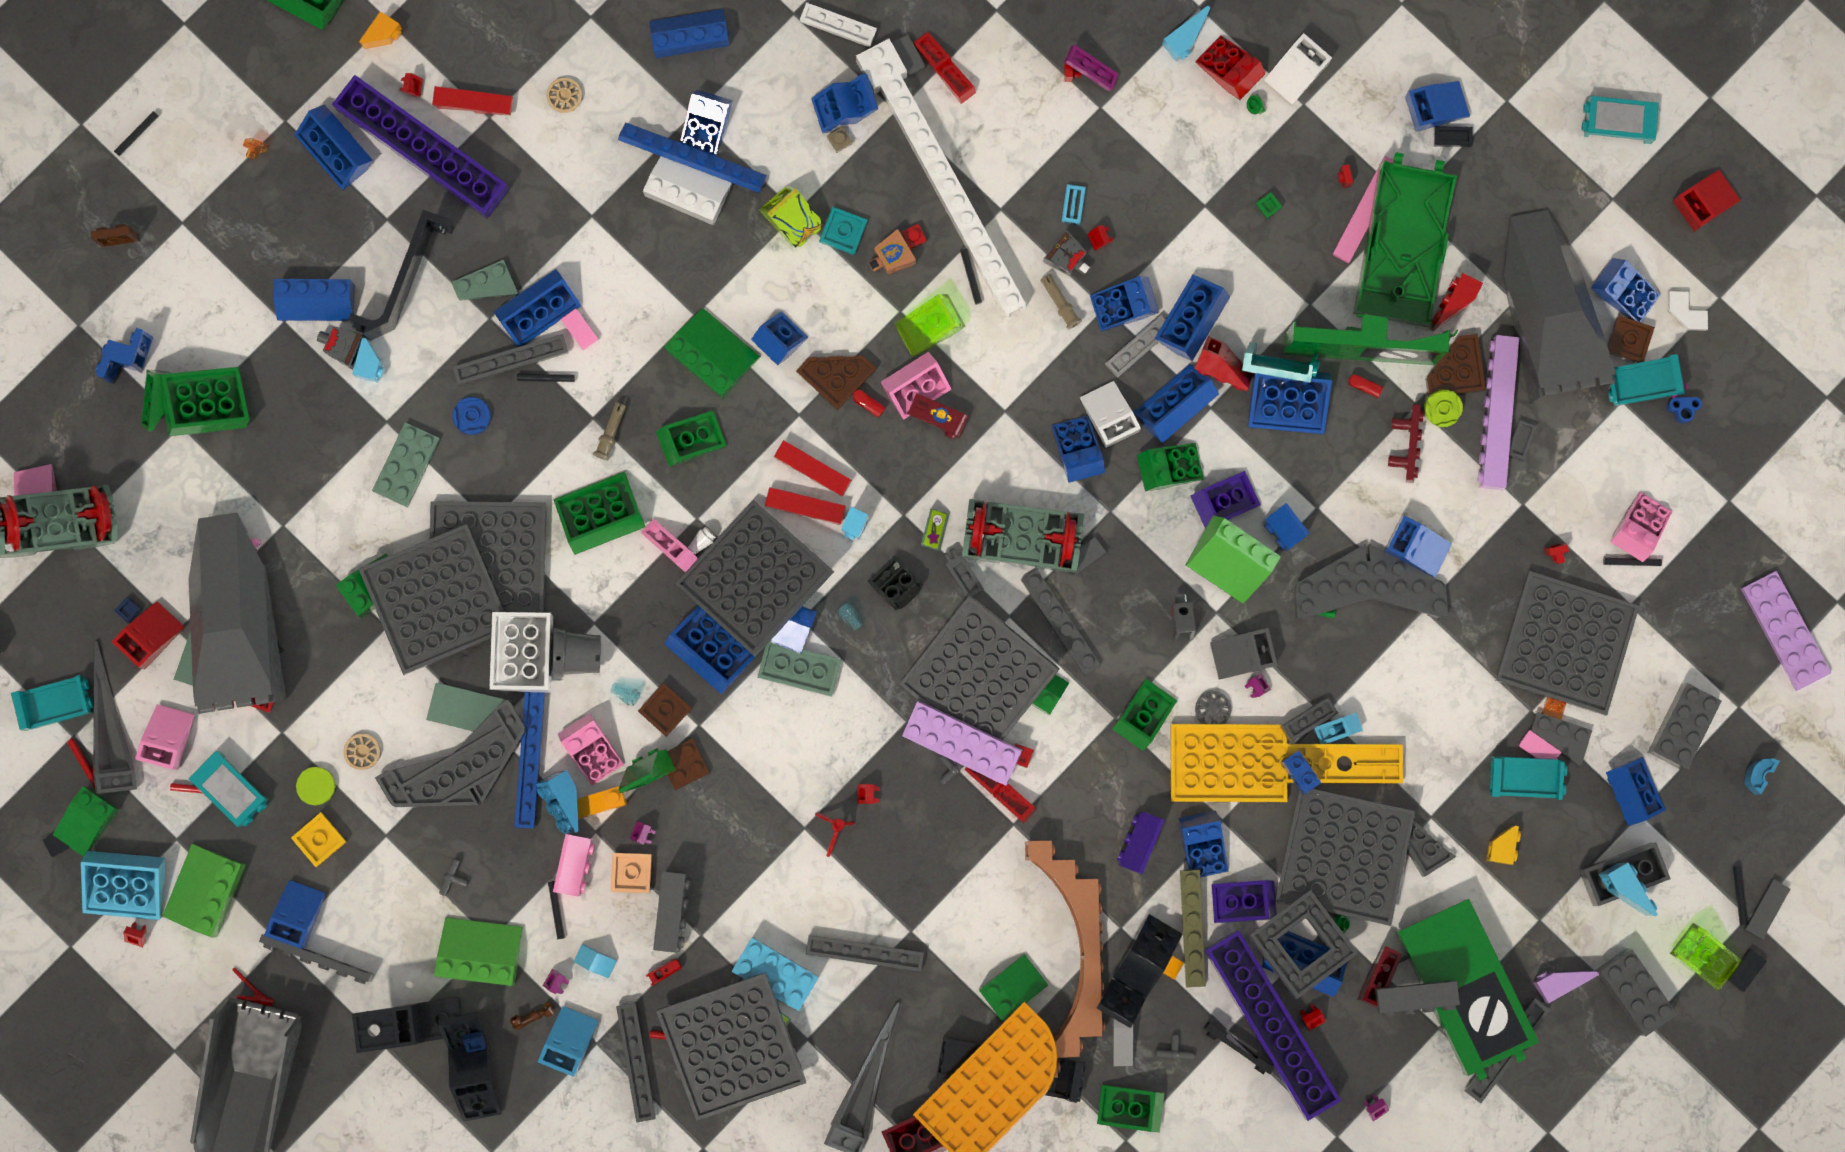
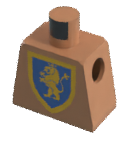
M897 229L874 248L877 257L868 262L873 272L883 267L887 274H891L915 265L916 259Z

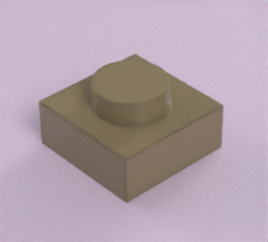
M844 127L827 135V139L836 153L853 144Z

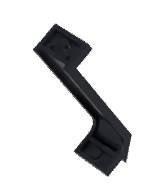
M425 210L422 211L383 315L376 320H369L350 313L348 321L356 331L363 333L371 341L395 330L433 229L435 228L434 231L443 235L446 232L450 234L453 232L454 226L448 218Z
M943 1037L937 1076L949 1079L982 1044ZM1058 1058L1060 1073H1058V1078H1054L1045 1096L1057 1097L1074 1103L1080 1102L1087 1063Z

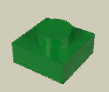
M1271 192L1255 204L1266 219L1282 209V205Z

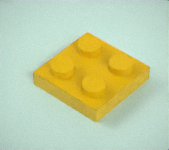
M322 812L291 837L315 867L322 864L347 842Z

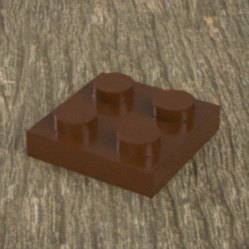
M119 224L115 228L110 229L99 227L96 231L90 232L91 239L101 247L140 242L139 234L126 224Z
M1618 315L1608 343L1610 354L1637 363L1644 362L1655 327Z
M663 683L638 712L667 737L692 708Z
M693 738L667 751L676 769L667 774L675 791L710 774Z

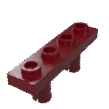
M1414 404L1410 419L1392 418L1391 429L1408 430L1410 432L1408 455L1406 457L1389 455L1388 457L1389 467H1401L1407 470L1406 483H1414V478H1418L1419 467H1415L1416 459L1420 460L1421 448H1417V441H1421L1422 429H1419V422H1423L1424 411L1420 410V405Z

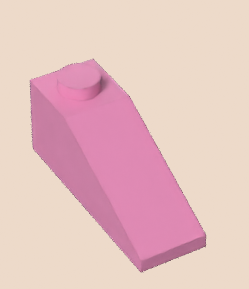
M654 518L641 532L684 572L698 559Z

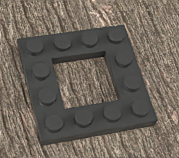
M1311 890L1249 935V938L1296 1000L1358 954ZM1306 918L1329 948V951L1300 971L1277 939Z

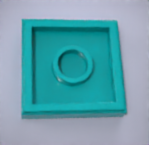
M832 207L819 243L855 256L868 219Z

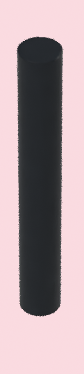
M152 111L114 152L120 156L159 116Z
M965 248L960 250L975 305L982 303L968 250Z
M517 373V381L575 382V375Z
M1604 557L1603 565L1662 566V559L1647 558L1642 562L1637 558Z
M1741 866L1733 867L1739 925H1748Z
M555 881L548 882L557 940L564 939L558 894L553 892Z

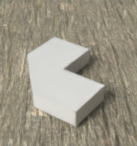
M1668 292V312L1673 317L1675 316L1686 330H1708V311L1689 310V292Z

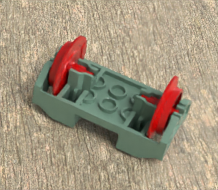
M94 485L87 488L0 497V558L32 556L37 552L68 548L81 550L115 544L118 541L117 519L113 518L116 514L113 510V496L109 486ZM5 544H11L14 551L5 550Z
M969 499L962 558L998 564L1004 562L1038 567L1037 569L1076 573L1080 555L1079 548L1081 547L1084 514ZM986 509H987L986 523H984V520H985V512H986ZM1064 519H1065L1064 532L1062 533V531H1063V522H1064ZM984 534L983 546H982V554H981V556H980L981 543H982V535ZM970 538L972 539L971 548H976L977 554L969 550ZM1061 544H1062L1061 557H1060V566H1058L1059 554H1060V546H1061ZM1071 557H1072V562H1071V563H1068V564L1063 565L1064 562H1065V560H1070V561H1071Z

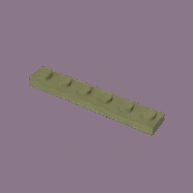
M1180 870L1186 988L1206 987L1200 870Z

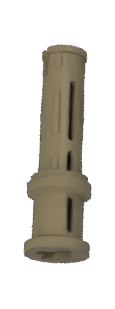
M1046 275L1047 278L1043 277L1040 281L1058 307V315L1063 317L1067 324L1066 328L1068 330L1074 328L1082 322L1081 318L1077 317L1073 310V305L1068 304L1053 280L1052 275Z
M615 402L605 432L599 437L598 447L592 454L595 457L606 461L609 460V452L611 447L615 445L614 437L627 408L625 405Z

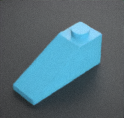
M1206 6L1164 38L1162 45L1175 61H1178L1180 58L1184 60L1191 54L1190 51L1209 14V6Z

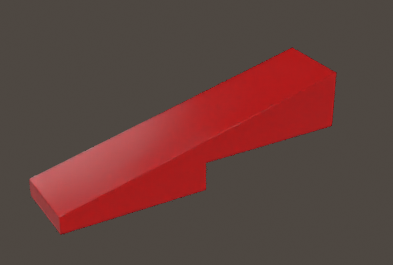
M929 32L913 42L917 50L961 104L976 93L974 85L951 61V57Z
M435 86L432 105L437 109L511 116L513 96Z
M784 440L774 455L775 459L809 477L812 481L843 497L852 482L848 477Z
M771 487L768 489L764 505L836 525L842 523L846 507L845 505Z
M968 767L964 769L1023 824L1036 811V808L1011 785L1007 784L1005 786Z

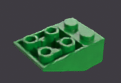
M1196 443L1149 449L1137 454L1145 492L1204 480Z

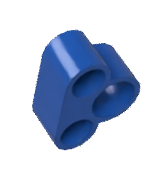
M1679 397L1668 401L1666 407L1669 412L1675 413L1677 422L1684 424L1694 418L1695 412L1702 407V401L1697 397ZM1693 401L1697 404V407L1692 406ZM1673 402L1678 404V408L1673 406ZM1683 409L1689 412L1690 416L1688 419H1684L1681 416Z

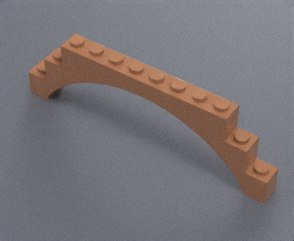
M1025 841V861H1031L1054 883L1068 905L1076 926L1080 947L1079 982L1070 1012L1054 1040L1058 1058L1080 1057V1052L1083 1050L1080 1037L1102 1036V1032L1105 1031L1102 1011L1097 1009L1101 1000V993L1104 991V983L1101 981L1103 962L1100 961V953L1103 952V944L1100 941L1102 923L1099 922V914L1102 912V905L1099 902L1101 884L1098 883V879H1076L1075 875H1078V865L1075 864V860H1052V856L1055 855V846L1052 845V841ZM1057 1061V1069L1054 1078H1058V1073H1060L1059 1061Z

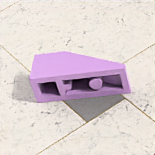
M1545 971L1537 975V980L1533 981L1543 1001L1550 1003L1595 978L1599 973L1597 971L1549 973Z

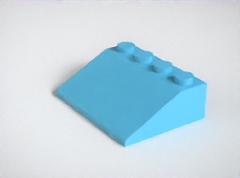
M88 851L81 860L83 913L160 920L166 875L165 858Z

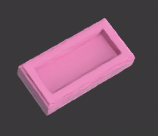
M574 309L561 319L583 351L599 340L577 309Z
M1531 730L1527 731L1518 744V747L1534 758L1557 759L1561 754V751Z

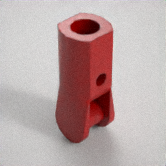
M1352 375L1348 379L1351 387L1375 398H1379L1383 390V386L1366 380L1359 375Z
M862 390L854 392L853 401L879 419L885 411V407L873 398H870Z
M675 957L645 976L649 977L652 982L651 986L681 970L682 967ZM658 970H660L663 975V977H661L660 979H658L655 973Z

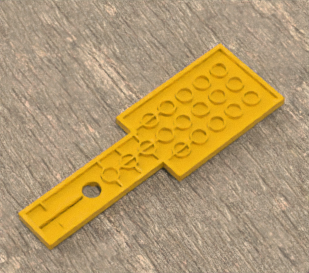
M1170 724L1171 802H1287V783L1294 782L1281 765V762L1297 751H1300L1321 783H1403V744H1287V737L1281 729V725ZM1341 756H1346L1351 760L1352 765L1348 771H1341L1337 767V760ZM1354 762H1370V763H1356V765H1354Z

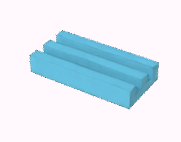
M1067 184L1061 222L1080 225L1086 187ZM1070 189H1073L1070 218H1066ZM1077 190H1080L1081 195L1077 219H1073Z

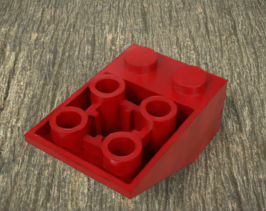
M1222 35L1195 61L1224 90L1238 100H1241L1265 75L1263 66L1258 59Z
M1720 170L1680 194L1672 202L1695 232L1741 200Z
M1464 273L1459 277H1455L1447 289L1449 293L1443 297L1439 305L1441 310H1438L1431 321L1433 325L1431 331H1435L1465 310L1476 299L1483 283Z
M1210 336L1207 337L1194 369L1198 370L1202 375H1210L1221 383H1229L1237 390L1248 391L1253 376L1251 372L1242 371L1243 363L1226 343Z
M157 601L128 624L111 642L138 668L146 669L178 636L185 626Z

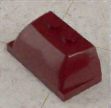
M915 1116L881 1132L890 1152H944L947 1150Z

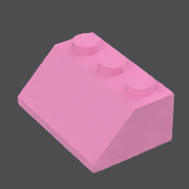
M929 352L880 382L903 420L910 416L907 414L916 393L935 400L951 390L940 366Z
M565 834L553 892L578 897L581 896V893L585 892L587 882H584L585 874H589L591 866L588 859L589 855H593L595 844L592 843L593 839Z

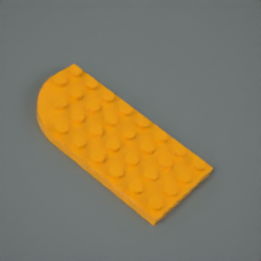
M1024 1002L913 1115L949 1152H989L1047 1093L1053 1083L1058 1057L1056 1043L1049 1027Z

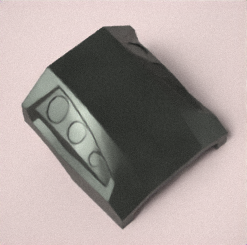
M894 555L893 559L867 582L896 611L904 608L919 594L923 583Z

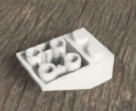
M1303 33L1264 81L1293 105L1329 65L1332 57Z
M1114 381L1080 397L1105 448L1140 431L1141 428L1131 408Z

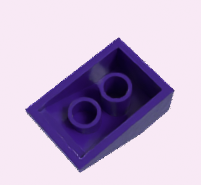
M1245 471L1190 495L1205 529L1213 515L1230 520L1261 505Z
M1272 880L1212 884L1214 923L1270 920L1277 915L1275 882Z

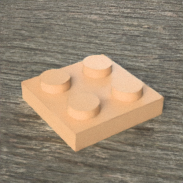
M613 853L611 892L650 893L652 854Z

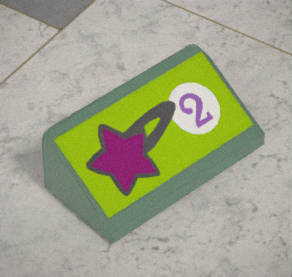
M930 508L921 547L940 550L949 514Z

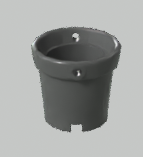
M554 628L553 678L564 677V675L600 673L601 635L566 632L565 629Z

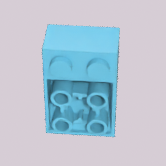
M1617 863L1599 874L1608 892L1645 916L1658 915L1655 902L1652 899L1649 900L1646 894L1648 892L1647 888L1637 879L1636 875L1638 874L1632 864Z

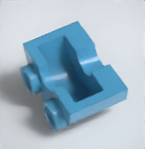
M1771 758L1760 759L1751 763L1746 770L1744 784L1748 787L1749 791L1754 795L1762 794L1768 784L1765 780V775L1768 772L1774 773L1780 761Z

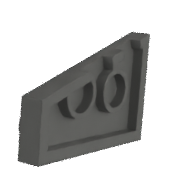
M1536 712L1530 730L1561 751L1562 755L1569 758L1578 767H1581L1592 730Z
M1413 822L1407 853L1421 876L1425 877L1456 856L1449 853L1440 842L1427 834V831L1418 823Z

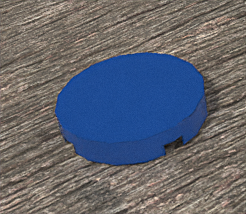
M467 397L458 402L453 410L452 419L455 426L461 432L467 435H477L488 428L491 421V412L489 406L483 400L477 397Z

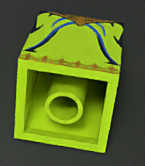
M788 185L759 209L784 239L795 248L804 245L807 242L806 238L811 234L814 235L819 232L821 225L824 223L798 190Z

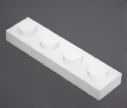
M807 2L800 18L802 23L867 47H871L877 32L875 27Z

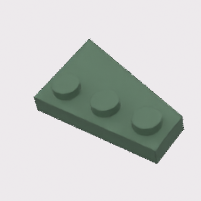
M504 260L451 282L459 301L519 295Z

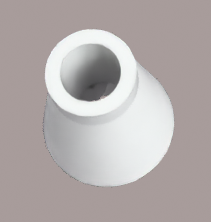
M707 527L699 530L688 548L696 555L712 544L716 536Z

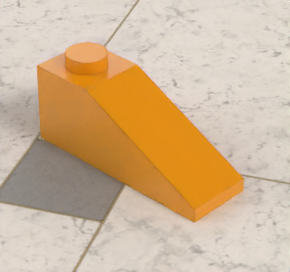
M620 786L577 799L578 819L627 806L624 792L619 793L618 789Z

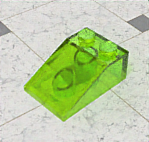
M948 294L936 295L894 324L912 356H916L946 340L966 327Z
M1692 923L1670 952L1674 958L1718 992L1742 962L1741 959L1707 930L1695 923Z

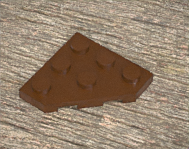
M1478 334L1457 337L1450 346L1449 352L1437 363L1425 379L1428 396L1439 389H1448L1456 394L1486 390Z
M863 355L850 357H809L796 370V373L838 411L877 368Z

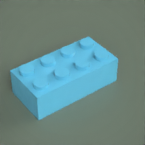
M754 937L750 939L731 971L743 979L767 972L775 997L797 1011H800L819 978L818 975Z

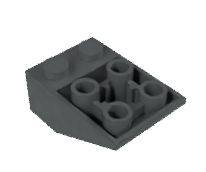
M1269 628L1210 642L1219 680L1278 666Z

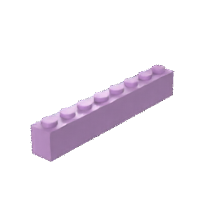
M1496 335L1489 342L1491 359H1488L1487 370H1490V374L1485 384L1486 389H1488V396H1485L1484 399L1486 415H1483L1482 426H1485L1484 434L1482 433L1480 441L1481 445H1483V452H1480L1479 464L1482 465L1481 471L1478 472L1477 476L1480 488L1495 490L1506 488L1519 337Z

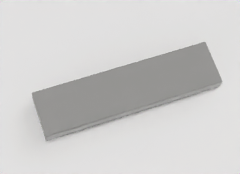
M1162 314L1105 363L1106 367L1116 378H1119L1159 343L1154 338L1166 320Z

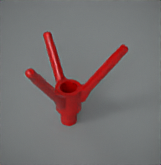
M815 813V816L832 824L831 827L834 834L826 855L830 857L838 833L844 826L854 825L855 822H844L842 819L835 820Z
M236 968L232 969L254 992V997L237 995V999L272 1006L273 998L266 997Z

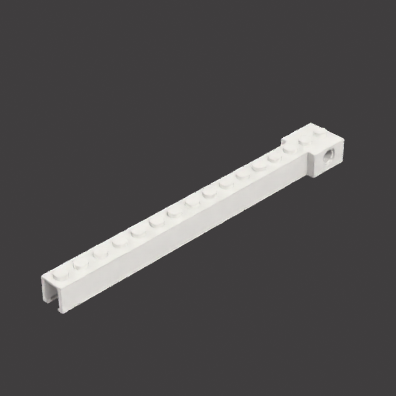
M890 39L856 55V63L862 74L868 75L873 94L881 91L1004 318H1009V314L1017 309L1021 312L1026 308V303L903 80L907 78V70Z

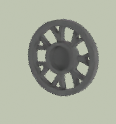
M1206 692L1198 698L1195 704V714L1202 724H1208L1205 722L1207 716L1212 717L1211 724L1214 721L1216 724H1224L1231 715V704L1228 698L1220 692ZM1210 694H1215V702H1210ZM1221 698L1226 701L1222 706L1217 703ZM1202 699L1208 702L1206 707L1200 704ZM1221 708L1228 709L1227 715L1220 713ZM1205 709L1206 714L1200 716L1198 710ZM1218 715H1220V717L1223 720L1220 723H1217L1215 717Z

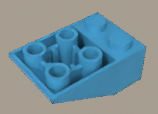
M567 770L554 772L536 783L538 787L537 793L547 803L546 808L550 815L555 817L558 830L564 834L576 833L579 831L576 785Z
M562 1006L543 1047L538 1063L570 1076H576L599 1020Z

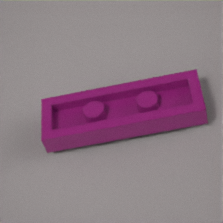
M1075 44L1070 47L1065 63L1105 90H1113L1119 74Z

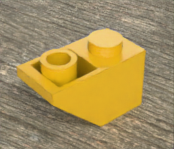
M1510 826L1489 841L1486 861L1513 865V862H1516L1518 850H1515L1516 842H1519L1521 837V831H1518L1519 826Z

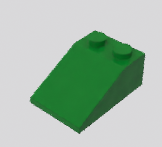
M149 369L146 371L141 427L148 431L154 430L165 413L161 374H171L169 371Z
M714 411L665 425L656 431L669 467L727 446Z
M384 554L381 557L370 562L369 564L388 557V555ZM359 569L335 585L358 617L363 618L375 609Z
M1145 679L1114 724L1112 730L1144 751L1154 740L1177 700L1148 679Z
M656 748L647 753L648 757L643 759L641 756L632 760L633 764L625 770L618 789L619 793L643 787L675 771L676 769L667 750L659 751Z
M82 786L68 806L53 836L84 857L120 809L99 794H96L89 787Z
M1024 954L982 986L979 991L1003 1022L1024 1002H1029L1046 988L1048 984Z
M1102 1085L1097 1124L1160 1133L1164 1093Z

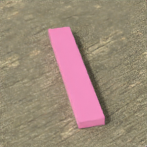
M1384 156L1381 163L1384 160L1393 163V160L1387 156ZM1378 169L1332 254L1348 264L1369 227Z

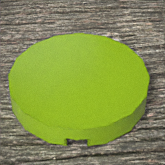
M1439 389L1432 392L1424 404L1426 418L1438 427H1448L1455 424L1463 412V404L1460 397L1448 389Z
M320 767L306 769L300 774L296 783V790L300 799L307 804L315 806L328 802L334 795L336 788L332 774L325 768Z

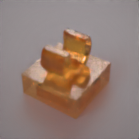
M247 138L243 143V146L248 148L246 157L252 160L254 158L257 159L259 153L267 152L269 146L254 138Z
M1546 697L1542 714L1561 720L1566 703Z

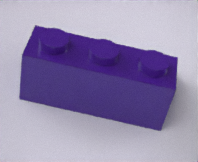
M1142 811L1139 815L1135 814L1131 823L1134 825L1132 832L1127 833L1124 843H1127L1124 851L1120 850L1117 861H1120L1118 866L1137 874H1143L1165 820Z

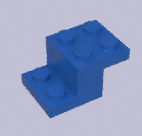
M861 74L851 82L832 83L811 98L822 133H828L839 125L857 124L878 110L867 74Z
M136 328L135 332L130 336V346L108 339L107 344H104L102 348L103 356L101 362H98L96 366V376L108 383L114 384L120 367L142 373L153 336L142 329Z

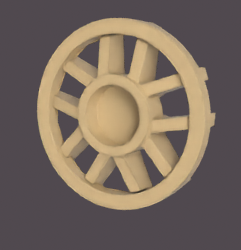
M570 78L556 79L547 89V101L553 110L557 112L568 113L574 111L581 103V88L577 82ZM565 81V87L561 88L560 82ZM568 82L574 84L568 88ZM558 84L559 90L552 88L554 85ZM577 87L578 91L571 93V90ZM550 92L557 93V96H550ZM579 95L578 101L573 97ZM550 99L556 100L554 105L551 103ZM571 100L576 103L573 107L569 103ZM559 102L562 103L561 109L557 108ZM566 104L570 107L569 109H564Z
M367 734L354 735L344 746V758L354 769H369L380 758L379 743L374 737ZM360 737L361 744L358 745L355 739ZM363 737H367L369 740L364 743ZM353 741L355 748L348 747L350 742ZM373 741L375 745L369 748L368 745ZM375 748H377V755L371 752ZM347 750H354V754L347 755ZM369 755L375 757L373 762L368 759ZM351 757H355L353 764L349 760ZM358 759H361L360 767L356 766ZM365 760L368 761L370 765L364 767Z

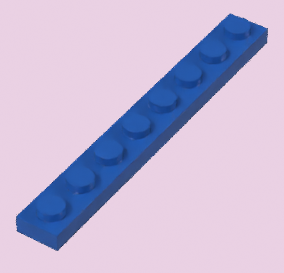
M626 122L618 137L619 141L760 193L766 181L767 175Z
M525 692L523 723L526 729L521 738L515 828L535 829L538 794L536 783L539 781L545 692Z

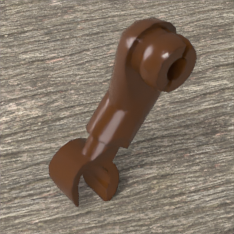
M546 1002L540 1010H534L521 1018L518 1015L513 1016L510 1019V1023L513 1028L518 1030L542 1018L543 1015L545 1017L552 1016L554 1010L550 1003Z

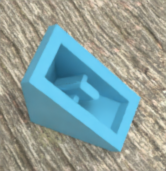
M582 944L573 962L588 971L609 978L617 960Z

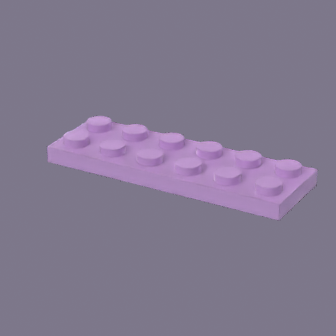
M1777 571L1741 588L1795 691L1831 674L1828 665Z
M917 701L902 735L1005 786L1008 784L1023 751L921 701Z

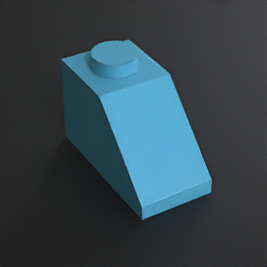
M362 338L352 374L356 378L378 383L379 378L383 377V364L370 342L366 338Z
M850 507L841 529L844 532L843 536L853 541L855 538L859 540L869 520L868 514Z
M1357 712L1314 728L1320 744H1327L1363 731Z

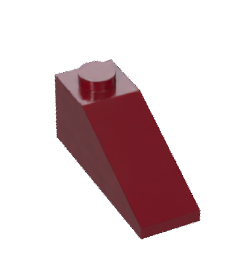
M1387 946L1383 947L1363 984L1357 1000L1377 1008L1375 988L1390 986L1403 955L1402 953Z

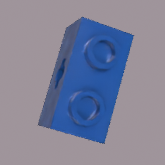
M1297 751L1281 762V765L1302 795L1321 783L1300 751Z

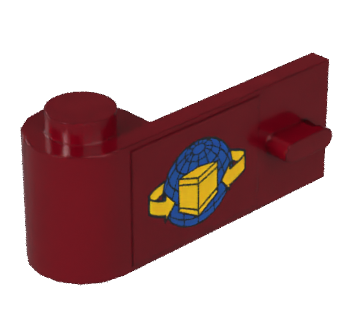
M916 393L907 414L942 429L945 432L944 436L952 440L960 438L969 418L962 412Z

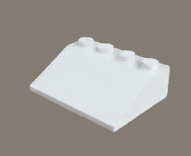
M661 156L648 178L643 193L645 197L715 225L733 183Z
M492 612L490 690L551 693L554 618L551 613Z

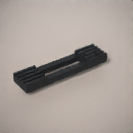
M1207 1022L1204 1029L1208 1031L1206 1033L1208 1037L1214 1041L1218 1038L1254 1063L1256 1065L1254 1069L1264 1075L1265 1072L1268 1074L1272 1073L1274 1067L1258 1056H1255V1058L1224 1037L1226 1035L1224 1032Z

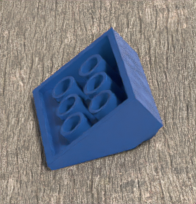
M1317 372L1316 377H1312L1310 383L1253 373L1248 427L1324 434L1332 385L1331 374Z
M700 606L670 633L664 643L721 695L756 658Z

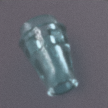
M849 601L836 610L839 614L838 616L854 631L863 625L854 605H851Z
M617 682L612 685L610 690L627 706H634L640 697V692L636 688Z

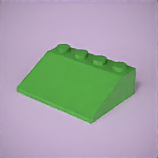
M1213 515L1185 566L1239 602L1244 603L1272 573L1281 556L1227 519Z
M191 844L162 917L208 937H217L246 864Z
M445 917L434 976L508 986L515 985L523 927Z

